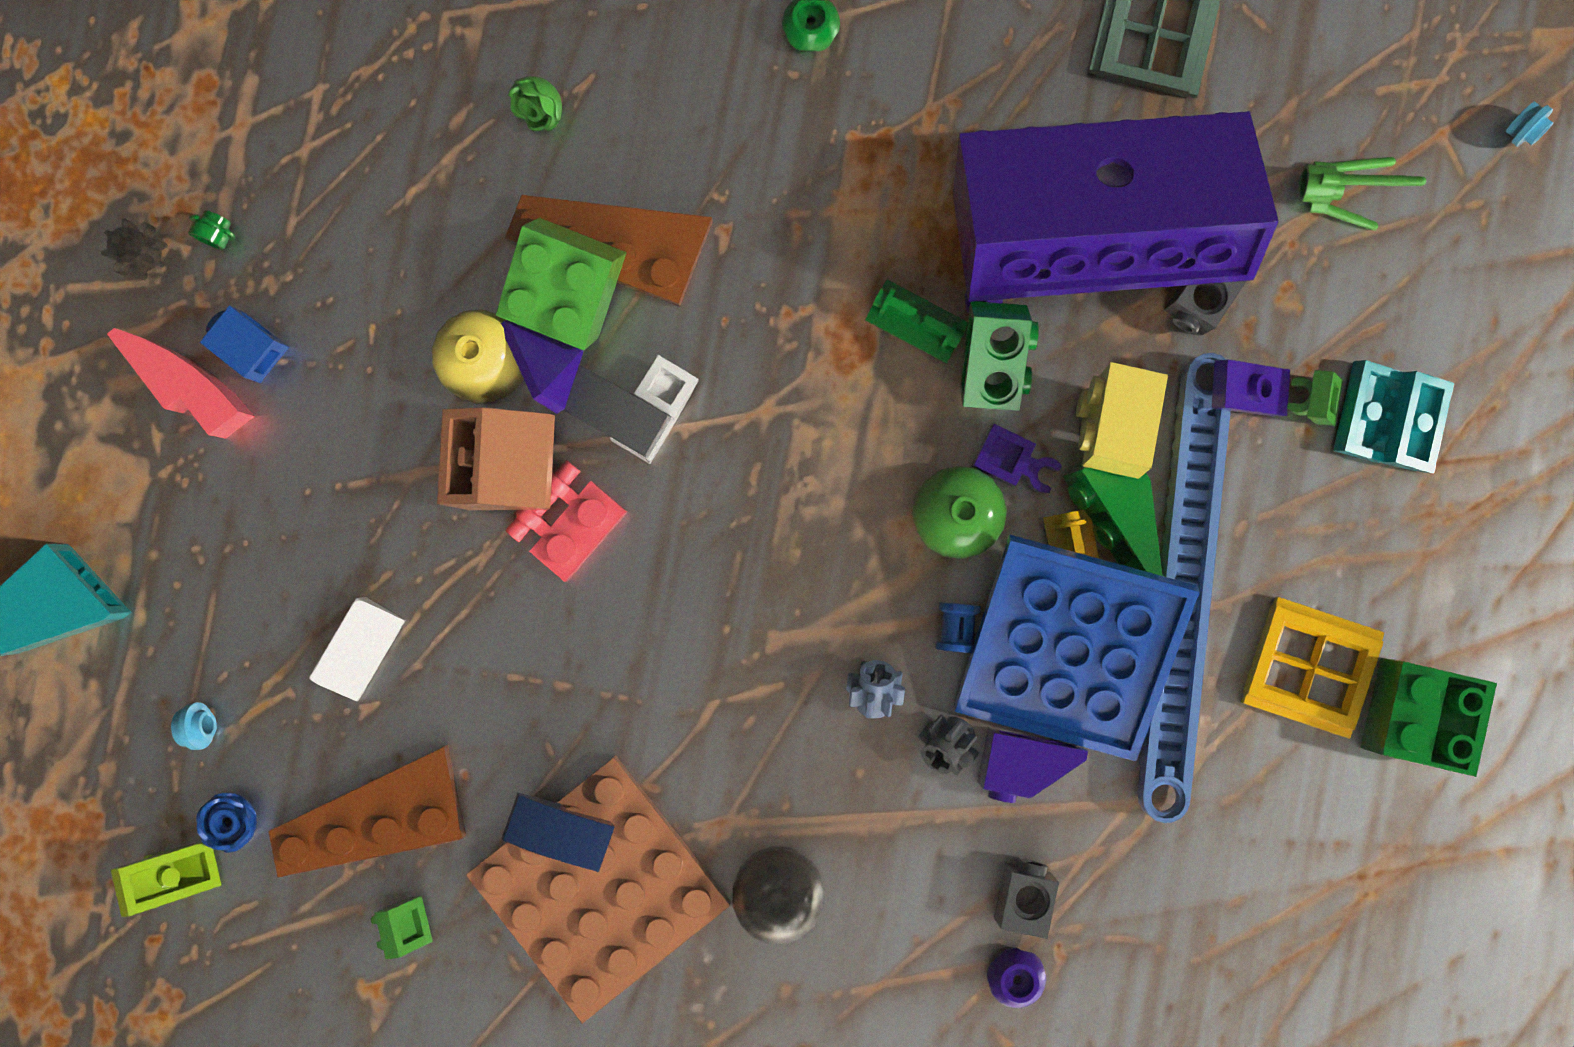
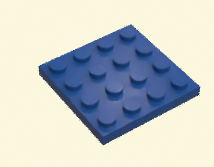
M1009 534L976 635L973 652L970 654L954 703V710L960 714L1137 761L1200 591L1197 585Z

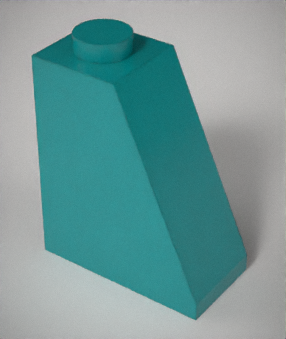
M45 544L0 586V656L19 654L124 619L131 611L69 544Z

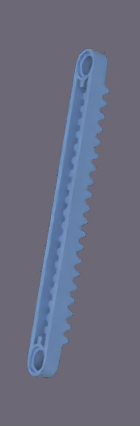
M1215 353L1202 354L1190 360L1184 367L1181 375L1179 401L1175 408L1177 420L1173 427L1175 439L1171 446L1173 457L1169 465L1171 476L1167 484L1169 494L1165 503L1167 513L1164 517L1165 532L1162 535L1163 550L1160 554L1162 574L1164 577L1197 585L1200 593L1143 742L1142 754L1139 756L1138 803L1147 815L1162 823H1172L1181 819L1188 811L1191 800L1231 414L1230 410L1212 408L1213 390H1204L1196 382V371L1201 365H1210L1214 368L1215 360H1227ZM1161 785H1170L1176 793L1175 803L1167 810H1157L1152 804L1151 797L1153 791Z

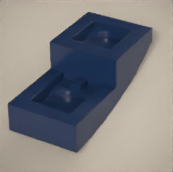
M517 793L502 839L505 842L531 852L599 872L615 826L610 821L566 810L562 804Z

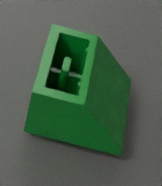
M1380 658L1360 748L1388 757L1477 777L1497 683L1405 661Z

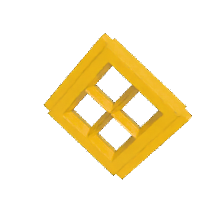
M1275 597L1273 605L1270 606L1242 692L1241 703L1350 739L1353 730L1355 731L1384 643L1382 640L1385 632L1281 597ZM1284 626L1317 637L1310 662L1277 651ZM1326 640L1360 651L1352 676L1318 665ZM1273 659L1307 670L1299 695L1266 684ZM1315 673L1349 684L1341 709L1308 698Z

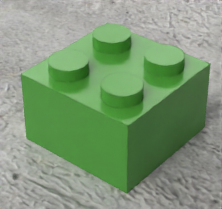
M537 218L521 228L496 316L584 351L600 336L627 252L542 218Z

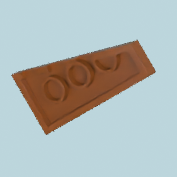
M521 195L505 239L517 245L522 226L537 218L555 223L627 252L617 283L680 307L713 220L712 217Z
M448 745L268 831L277 877L463 839L466 836Z

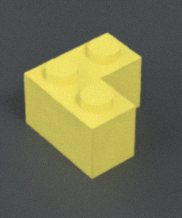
M1110 362L1099 376H1093L1088 390L1082 389L1076 408V417L1082 418L1078 449L1085 451L1083 467L1139 479L1152 468L1168 379L1167 374Z

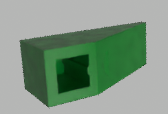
M1083 463L1062 476L1069 486L1068 494L1078 508L1085 510L1094 525L1093 532L1096 539L1104 548L1110 550L1118 564L1163 576L1151 480L1147 473L1136 479L1083 467Z

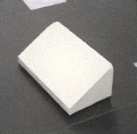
M367 597L356 598L313 670L309 680L350 699L359 701L406 620Z

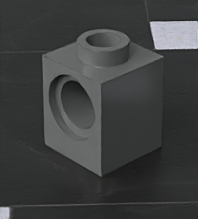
M1246 281L1179 286L1164 310L1174 316L1172 319L1173 323L1183 331L1196 335L1197 332L1204 335L1217 327ZM1195 289L1204 290L1211 299L1209 310H1203L1195 304L1193 299Z
M1020 859L1019 866L1005 863L994 919L1000 929L1048 939L1059 882L1051 872H1047V865L1026 859ZM1025 886L1037 887L1038 895L1032 904L1022 906L1016 903V895L1021 888Z

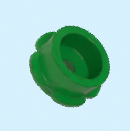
M204 210L201 217L194 214L190 215L189 219L193 223L188 234L199 242L224 251L228 241L235 239V234L229 230L231 222L226 218L208 210Z

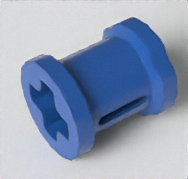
M939 602V610L943 612L941 640L936 642L935 649L972 653L974 648L975 617L981 613V606Z

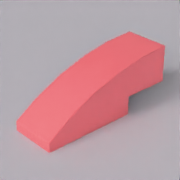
M116 328L107 333L164 409L184 413L189 409L208 435L226 439L255 417L231 389L215 375L190 358L162 344Z

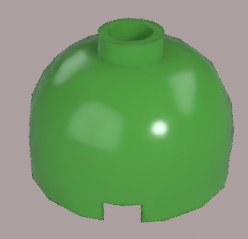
M954 466L941 469L924 481L915 495L912 517L916 531L926 547L944 557L964 559L980 555L995 544L1004 530L1007 509L1003 493L991 477L976 468Z

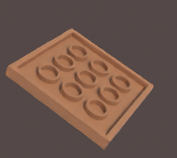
M617 756L610 759L556 802L562 804L566 810L610 821L615 826L599 872L564 863L506 842L466 874L582 1024L731 905L729 898Z

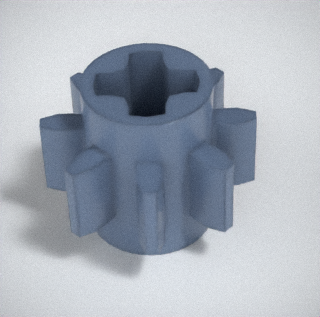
M872 660L866 663L861 662L859 674H848L846 691L850 693L849 706L857 707L858 711L866 716V718L891 717L893 704L903 705L906 688L901 685L903 673L901 671L895 672L894 668L885 661Z

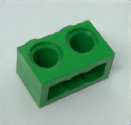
M970 302L960 382L963 407L1020 411L1022 394L1029 395L1032 384V367L1026 366L1028 350H1036L1039 334L1038 322L1032 321L1027 305ZM1000 327H1011L1015 330L1013 335L1006 340L997 341L991 338L992 333ZM995 372L1008 374L1007 379L1000 384L992 385L985 382L987 377Z

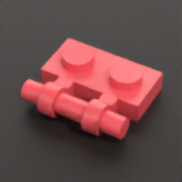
M568 460L555 473L552 472L551 505L558 497L569 505L559 518L551 525L542 517L547 510H516L514 514L517 517L505 530L518 542L523 539L530 529L541 536L529 552L564 582H567L627 513L621 505L593 481H590L579 494L570 487V483L581 471Z

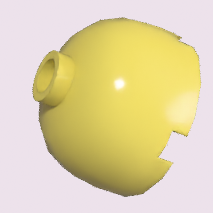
M487 310L463 311L449 318L437 331L432 345V364L441 384L456 397L475 404L494 402L511 395L524 379L505 339L504 327L501 323L506 319L496 316V313Z

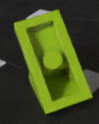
M203 842L145 855L142 860L110 869L121 917H130L222 886L214 850L204 845Z

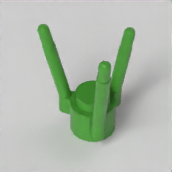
M1394 157L1332 163L1315 161L1313 165L1305 164L1299 180L1298 198L1300 202H1310L1308 208L1310 213L1327 214L1356 226L1375 231L1378 228L1377 222L1330 205L1332 200H1341L1345 185L1423 186L1426 184V178L1406 175L1345 174L1347 171L1393 166L1396 163Z

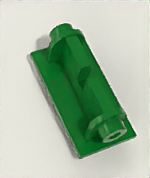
M886 279L883 287L877 294L873 306L865 319L870 324L946 364L954 349L958 346L968 324L964 319Z

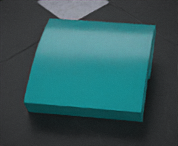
M1368 360L1354 361L1333 451L1403 469L1434 473L1454 383L1418 371L1402 372Z

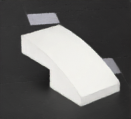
M658 355L634 392V395L668 414L671 420L648 458L611 437L610 441L651 464L698 383V378Z

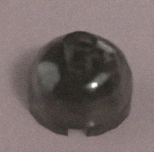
M770 846L753 853L739 868L732 885V907L739 924L751 937L766 944L787 945L802 939L816 926L824 908V883L818 867L811 860L809 861L806 856L790 847Z

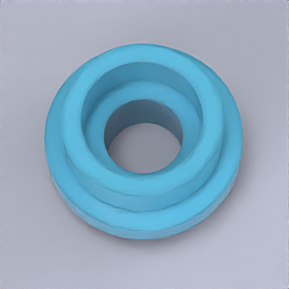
M1535 101L1527 106L1506 130L1513 137L1511 143L1516 147L1525 141L1531 146L1535 144L1553 125V122L1548 119L1553 109L1549 105L1541 107Z
M201 702L187 704L183 709L178 710L174 714L171 722V731L175 742L191 750H201L208 747L217 729L215 716Z

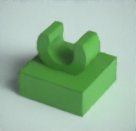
M1314 370L1313 382L1305 377L1292 379L1291 385L1297 389H1307L1309 397L1302 404L1288 403L1287 409L1296 415H1307L1315 424L1336 426L1343 380L1333 371Z
M422 896L406 898L375 912V915L371 917V923L377 924L381 938L380 941L376 942L377 948L384 950L385 959L400 958L433 942Z

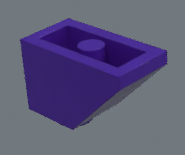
M988 728L977 783L984 790H989L988 797L994 800L1016 803L1017 796L1031 799L1087 760L1088 751L1074 744Z

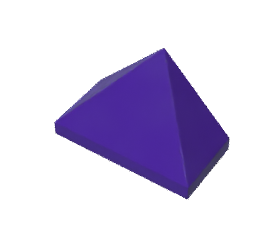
M503 321L501 325L504 327L505 339L532 398L558 414L565 409L584 351L511 321Z

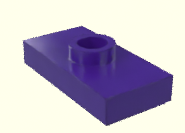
M1228 359L1215 360L1212 408L1267 416H1287L1290 370Z

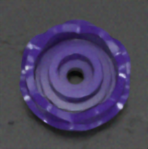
M1018 948L1005 949L990 963L987 970V979L992 995L1001 1004L1011 1008H1024L1034 1004L1042 996L1046 986V973L1039 957L1032 952L1023 951ZM1017 975L1021 976L1022 978L1019 983H1015L1013 981L1014 977Z

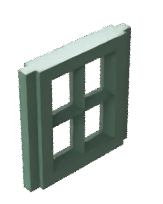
M1105 0L1088 73L1095 74L1096 77L1179 97L1196 98L1199 93L1220 0H1193L1186 33L1161 28L1167 0H1158L1152 25L1127 19L1132 0ZM1125 28L1150 34L1142 67L1117 62ZM1158 37L1183 42L1176 76L1151 70Z

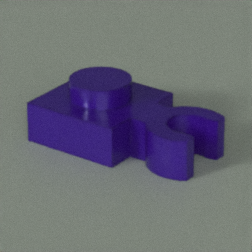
M994 423L991 425L971 467L1012 487L1017 485L1022 476L1026 478L1032 490L1037 493L1047 494L1050 493L1052 488L1040 482L1038 478L1039 470L1042 467H1047L1052 471L1058 472L1061 470L1062 465L1054 458L1043 457L1037 460L1031 457L1036 443Z

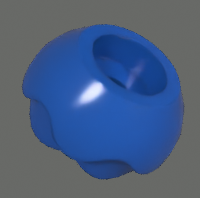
M234 793L214 795L199 809L196 816L197 832L203 844L225 853L235 852L245 846L254 836L257 827V815L254 807L246 798ZM226 818L231 819L232 823L230 826L225 824Z

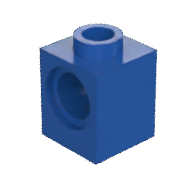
M230 305L225 311H220L211 318L206 326L207 334L200 341L203 346L241 376L258 383L264 380L289 348V346L247 313Z

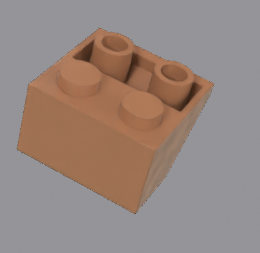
M493 408L442 409L437 504L466 510H550L555 415Z

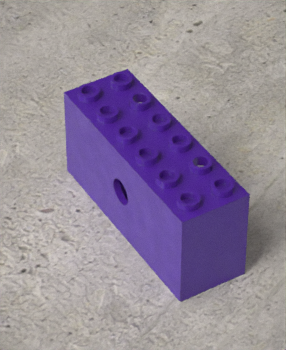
M1250 111L959 133L953 201L968 302L1254 280L1279 222Z

